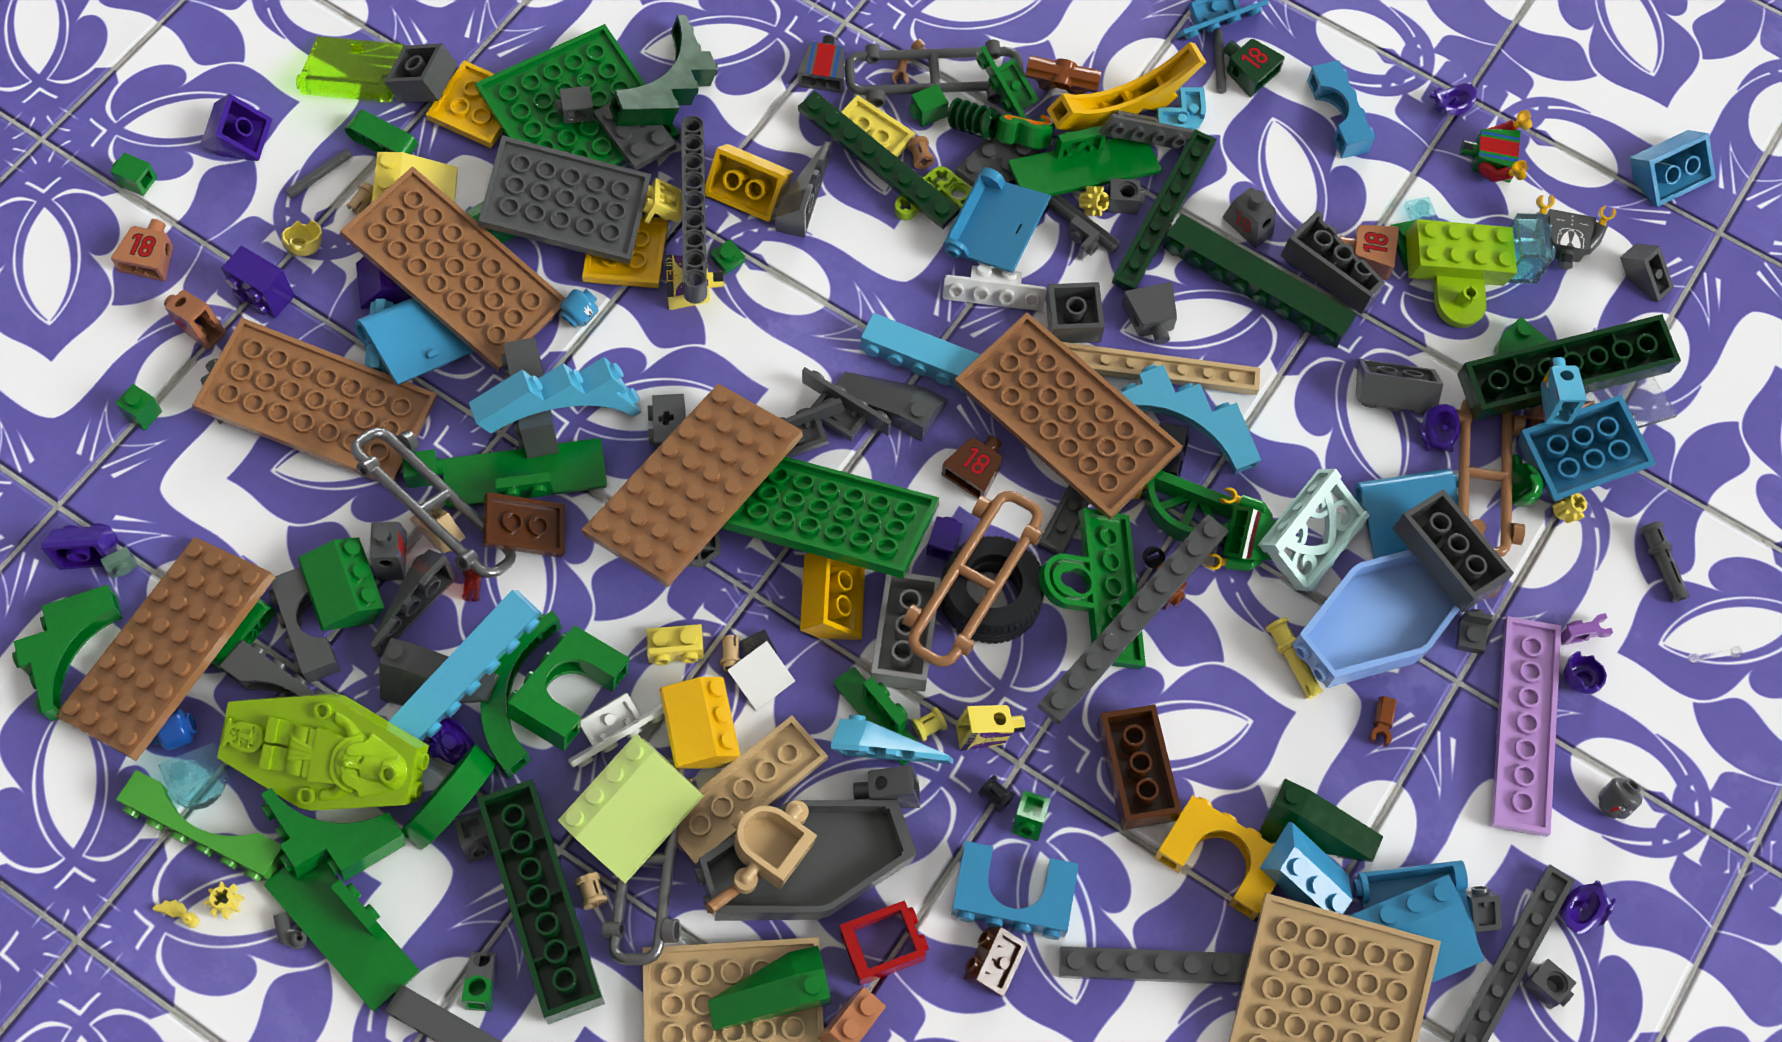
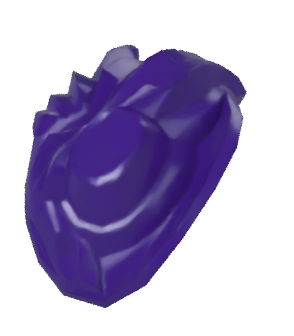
M1463 83L1448 89L1439 87L1430 94L1429 98L1435 99V109L1440 114L1448 113L1458 116L1464 114L1472 107L1476 101L1477 91L1472 84Z
M1448 404L1436 405L1425 412L1419 428L1422 440L1428 451L1431 450L1432 446L1448 452L1454 451L1453 445L1460 431L1458 412L1454 406Z
M451 718L442 719L440 730L431 738L429 736L425 737L422 742L429 745L428 751L433 758H439L446 763L456 765L474 742L467 730L456 720Z
M1596 880L1592 884L1581 885L1575 888L1567 896L1562 906L1561 917L1565 925L1573 932L1581 935L1588 934L1597 926L1605 924L1608 917L1612 914V908L1616 904V899L1609 900L1601 882Z

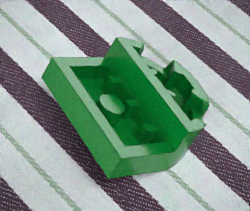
M1520 317L1503 333L1495 345L1494 351L1498 355L1550 342V340Z

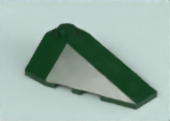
M1286 778L1278 787L1259 830L1262 838L1272 844L1276 843L1288 822H1292L1326 854L1366 862L1374 861L1383 839L1381 834L1311 790Z

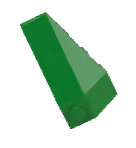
M814 946L788 952L709 999L708 1004L713 1030H721L831 1005L829 987L819 947Z

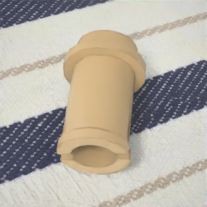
M367 182L358 186L359 190L350 202L346 204L348 209L353 208L351 212L356 215L361 213L372 199L373 186Z
M734 635L722 637L723 658L720 660V665L726 672L741 660L739 658V637H734Z

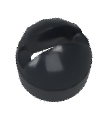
M1150 546L1144 550L1142 558L1149 568L1156 569L1165 562V554L1159 547ZM1156 552L1159 553V555H1155L1147 559V556Z

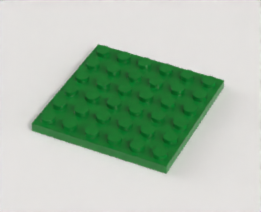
M603 24L476 82L475 88L506 137L623 166L628 164V162L595 118L594 121L564 124L563 114L558 115L556 100L560 99V89L590 86L594 112L612 101L615 90L631 89L646 84L606 24ZM673 124L663 125L674 141L679 139V133Z

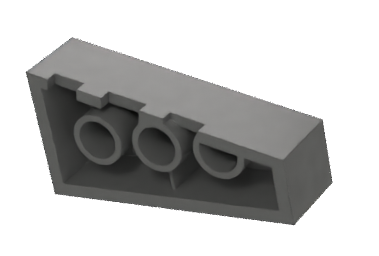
M1317 210L1289 237L1281 257L1362 315L1376 300L1385 282L1364 259L1360 260L1354 254V248L1349 243L1345 244L1337 236L1338 231L1332 225L1328 226L1322 220L1323 215Z

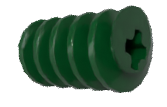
M955 98L951 102L947 115L949 126L952 129L967 132L976 137H983L985 140L995 138L998 120L1001 116L996 114L993 108L987 109L984 105L979 106L977 103H971L968 100L963 101L961 98Z

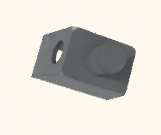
M1172 282L1125 291L1122 306L1137 334L1141 337L1153 335L1157 345L1167 343L1170 340L1168 331L1174 329L1177 321Z
M912 765L868 771V782L853 783L855 800H898L901 809L920 808L919 779Z

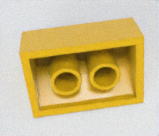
M725 144L716 149L705 184V196L771 222L774 207L779 206L782 196L789 189L794 171L732 145Z
M811 553L804 554L800 631L822 639H862L865 568Z
M697 677L659 689L676 769L724 768L740 757L723 677Z

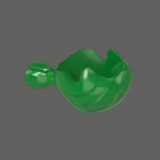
M1519 454L1512 455V505L1517 507L1529 506L1541 497L1544 489L1543 478L1531 464H1522V458Z

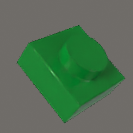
M731 239L710 252V258L725 275L746 262L745 255Z

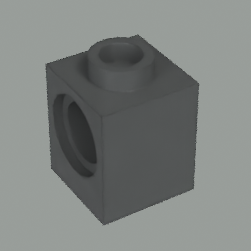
M590 86L560 89V99L556 100L558 115L563 114L564 124L594 121Z
M1110 179L1107 192L1110 202L1107 213L1137 214L1139 205L1144 204L1145 190H1140V180Z
M1548 958L1537 966L1522 986L1551 1010L1559 1004L1564 1007L1574 995L1571 989L1577 982ZM1547 980L1555 983L1556 992H1552L1548 988Z

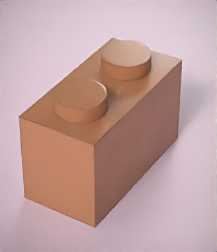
M862 987L851 994L817 1039L821 1042H860L886 1006L866 987Z

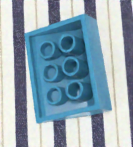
M1622 394L1582 408L1572 424H1545L1543 422L1521 430L1517 440L1527 463L1531 464L1543 478L1544 488L1554 502L1656 465Z
M1449 874L1349 915L1441 941L1431 983L1485 961L1463 902Z

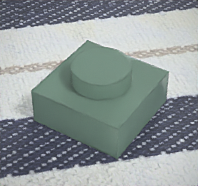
M127 547L100 559L112 578L127 575L132 569L139 566Z

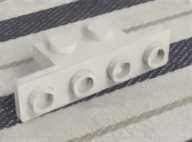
M987 265L972 266L971 277L946 275L943 299L1043 311L1046 287L1021 284L1022 272L1014 270L1011 273L991 268Z
M625 692L583 717L580 727L591 746L567 760L569 765L582 768L594 760L593 755L600 751L607 753L617 747V741L627 736L629 739L635 734H639L642 731L641 726L651 721L652 724H655L664 719L662 703L640 716L628 693Z

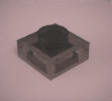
M765 629L740 641L746 656L766 641L777 654Z

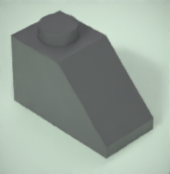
M1636 243L1620 257L1627 279L1653 301L1659 302L1674 288L1660 246Z

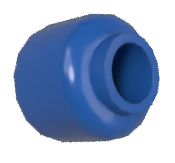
M176 709L154 737V743L156 745L161 744L166 750H174L190 744L194 739V734H197V725L192 714Z

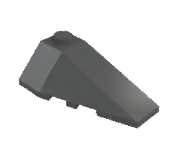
M826 141L782 196L779 206L774 207L772 220L775 221L777 232L805 238L829 163L831 142Z
M845 372L837 383L846 390V393L863 399L875 411L884 412L892 420L891 426L921 442L948 402V399L925 387Z
M390 638L379 662L380 699L403 706L449 656L413 643ZM486 673L479 680L481 686L471 696L466 694L459 702H488L499 676L495 673L491 675Z

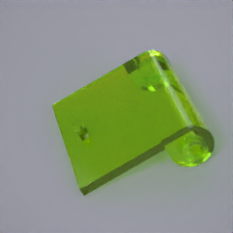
M317 36L301 74L297 75L296 87L300 89L302 95L391 103L394 94L384 82L404 44Z

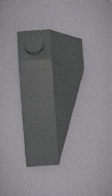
M428 549L424 554L417 556L412 562V566L409 568L370 644L379 658L383 655L390 638L398 639L457 579L449 559L444 554Z

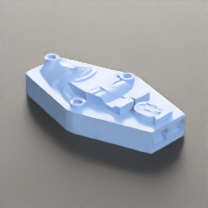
M1409 549L1360 562L1354 566L1302 630L1292 646L1295 648L1297 656L1308 664L1314 677L1322 682L1326 688H1330L1416 663L1433 646L1457 614L1459 608Z

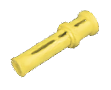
M1287 617L1278 619L1269 624L1265 629L1274 638L1278 646L1276 648L1277 652L1281 655L1284 654L1306 698L1316 697L1323 690L1308 664L1297 656L1295 648L1292 646L1297 637H1294L1288 626L1289 620Z

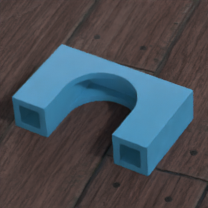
M965 841L951 915L957 916L956 919L963 922L971 923L974 922V919L985 921V925L989 927H1002L1003 925L1014 927L1015 932L1022 934H1031V931L1043 933L1042 936L1047 939L1059 940L1060 937L1065 938L1069 927L1078 863L1050 858L1041 898L1027 908L1014 909L998 902L989 888L988 874L994 846Z

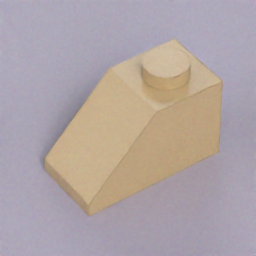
M438 506L428 512L460 543L466 538L448 512ZM415 515L409 518L437 550L443 554L452 552Z

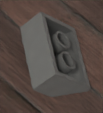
M1358 359L1355 395L1361 405L1369 408H1376L1377 405L1386 406L1387 409L1401 412L1403 409L1413 410V413L1418 415H1424L1428 409L1439 405L1443 382L1435 369Z

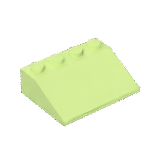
M635 734L558 821L621 881L627 883L704 795L651 744Z

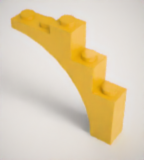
M1189 42L1163 64L1135 80L1092 94L1074 95L1062 93L1046 110L1057 129L1070 132L1084 130L1089 127L1103 126L1109 116L1115 114L1117 110L1139 114L1144 108L1157 111L1158 107H1167L1178 97L1176 91L1206 61L1196 44Z

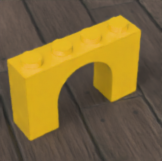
M1192 795L1154 858L1179 873L1193 849L1200 842L1210 838H1221L1233 843L1244 857L1246 872L1243 881L1228 905L1254 920L1261 911L1265 893L1271 894L1276 885L1260 869L1275 843L1271 844L1264 840L1262 835L1255 829L1243 827L1237 823V819L1231 814L1221 813L1214 809L1211 802L1207 799L1197 798Z

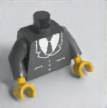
M1539 195L1536 199V205L1540 208V211L1536 213L1534 234L1540 245L1544 247V254L1547 257L1558 259V268L1569 270L1573 267V262H1580L1584 255H1590L1601 244L1608 228L1606 223L1615 217L1616 209L1612 210L1610 217H1606L1603 214L1606 205L1601 207L1598 211L1600 220L1596 222L1597 217L1554 209L1548 210L1555 203L1554 196L1549 195L1548 203L1544 205V195Z

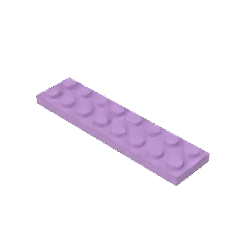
M1510 616L1504 619L1491 827L1548 837L1551 834L1561 645L1560 625Z

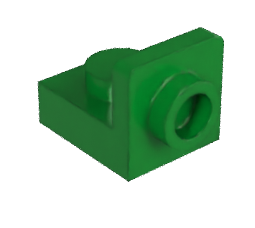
M1023 791L1011 832L1024 838L1038 841L1051 799Z

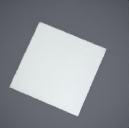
M767 641L727 670L756 711L795 682V679Z

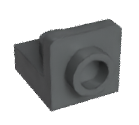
M1076 215L1070 221L1068 234L1074 242L1081 244L1078 258L1083 260L1087 255L1092 256L1098 249L1100 232Z
M1479 609L1466 610L1458 621L1456 649L1483 655L1486 651L1488 626L1492 622L1493 615L1485 614L1484 611Z
M481 811L454 821L461 848L469 863L494 854Z
M1487 886L1471 887V891H1466L1475 932L1502 930L1500 895L1489 890Z

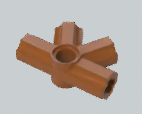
M1030 55L1025 77L1035 79L1039 88L1045 91L1058 88L1066 90L1070 94L1079 95L1085 94L1088 91L1097 92L1102 71L1077 66L1075 62L1068 59L1050 60Z

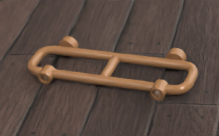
M1465 398L1462 401L1460 410L1456 409L1460 421L1458 507L1469 519V477L1501 482L1500 546L1494 549L1503 557L1510 551L1511 544L1522 545L1525 537V524L1512 523L1513 436L1519 437L1521 430L1525 429L1526 417L1513 415L1512 412L1502 414L1501 471L1470 467L1472 414Z
M1014 491L999 493L992 501L984 496H980L971 513L980 519L924 610L913 604L903 619L902 624L911 628L908 636V645L918 657L932 665L947 667L954 664L961 654L965 656L970 654L975 644L971 640L973 634L1029 543L1036 546L1043 531L1039 530L1043 520L1042 511L1039 505L1031 499ZM1005 502H1013L1028 510L1032 514V519L1023 530L1020 539L996 578L992 580L965 564L1001 506ZM960 574L987 589V592L962 633L955 640L950 652L945 656H940L923 647L919 642V638Z

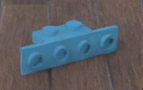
M1238 0L1193 1L1188 4L1195 25L1175 34L1176 39L1185 36L1186 40L1200 35L1199 31L1203 29L1211 32L1220 28V23L1227 21L1228 25L1240 21L1241 16L1244 14L1252 17L1261 13V8L1269 4L1268 0H1263L1240 8Z

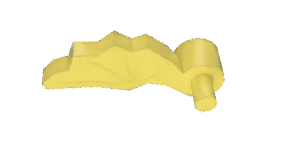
M165 900L162 904H157L153 907L155 912L167 914L172 918H182L189 928H195L199 925L200 920L195 913H188L185 905L177 900L171 902Z

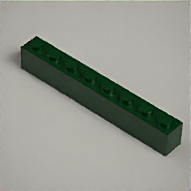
M1184 214L1179 216L1166 234L1162 248L1166 249L1168 253L1185 260L1193 268L1204 271L1214 280L1221 281L1230 286L1235 292L1249 297L1257 305L1268 308L1278 317L1287 319L1297 325L1302 331L1311 333L1327 345L1337 348L1356 318L1357 314Z

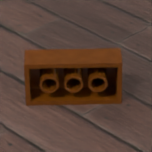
M1156 704L1101 713L1097 722V728L1121 830L1177 821L1182 810Z

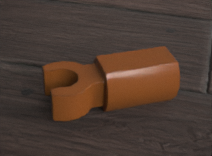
M1386 696L1378 698L1373 723L1375 728L1369 735V743L1375 741L1376 735H1381L1384 738L1383 747H1387L1392 741V734L1389 729L1393 726L1397 705L1396 699Z

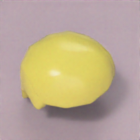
M310 220L308 224L296 221L291 227L285 228L281 234L284 249L297 256L313 255L322 243L321 226L314 220Z

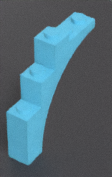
M604 357L580 372L576 369L572 370L564 363L540 378L520 370L469 402L476 424L490 433L527 416L570 406L608 407L627 413L632 417L642 412L638 404L640 401L638 393L634 388H628L621 379L623 377L621 368L616 363L612 364Z
M1156 364L1145 367L1141 370L1142 373L1139 374L1138 381L1140 385L1137 386L1136 383H1132L1121 389V393L1141 411H1151L1177 418L1202 432L1221 451L1234 475L1260 464V455L1237 402L1231 405L1229 402L1222 403L1214 408L1215 411L1212 412L1201 384L1193 386L1192 383L1183 385L1178 388L1179 392L1175 393L1164 364L1158 367Z

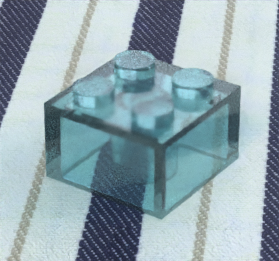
M1517 213L1510 227H1513L1517 274L1507 283L1537 284L1542 275L1546 273L1550 262L1555 258V247L1551 245L1552 225L1548 223L1547 214Z

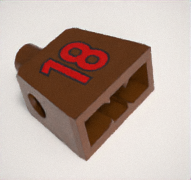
M992 435L987 438L984 444L975 438H970L945 460L942 465L941 475L977 499L980 496L986 497L1001 468L1003 457L997 453L1002 446L1001 441Z

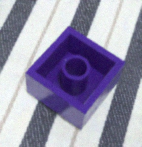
M242 245L221 267L226 276V283L233 290L232 295L242 303L247 301L252 304L253 308L262 315L267 313L276 319L295 296L281 268Z

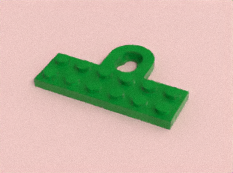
M1083 508L1078 512L1083 556L1070 554L1052 556L1040 568L1039 584L1046 598L1054 605L1064 609L1088 612L1092 644L1138 593L1130 516L1117 513L1111 520H1108L1098 510ZM1074 572L1080 575L1086 585L1085 593H1078L1072 587L1064 585L1061 580L1062 573ZM1142 631L1111 666L1142 669L1146 666Z

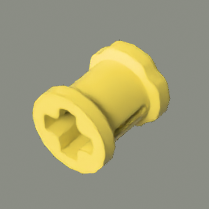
M937 707L932 708L931 713L919 719H911V725L922 742L927 740V736L938 730L944 731L947 729L946 721Z

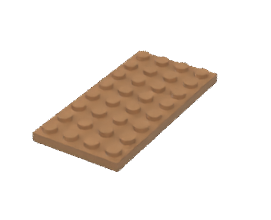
M413 166L340 230L342 238L498 372L503 368L501 354H505L504 343L535 337L561 311L560 304L565 299L563 295L484 227L478 226V222Z
M1028 312L955 378L954 384L1108 520H1111L1183 447Z
M241 317L193 402L192 407L196 411L359 474L356 469V465L359 462L351 452L352 441L357 436L372 428H383L389 430L395 436L408 430L418 438L438 397L437 393L408 382L396 386L388 374ZM375 438L363 445L362 450L368 456L376 457L380 463V468L396 481L403 467L402 456L380 438ZM372 474L368 476V478L378 481Z
M718 383L581 529L583 536L666 587H669L803 437L802 430Z
M194 537L62 705L56 717L132 760L137 761L276 577L268 570Z

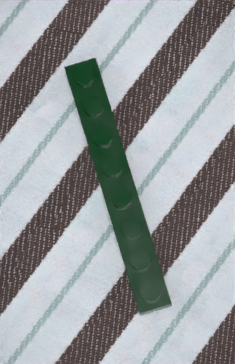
M815 90L798 105V112L941 229H944L959 214L960 208Z
M1194 129L1193 135L1188 140L1112 279V284L1127 291L1138 288L1212 152L1217 138Z

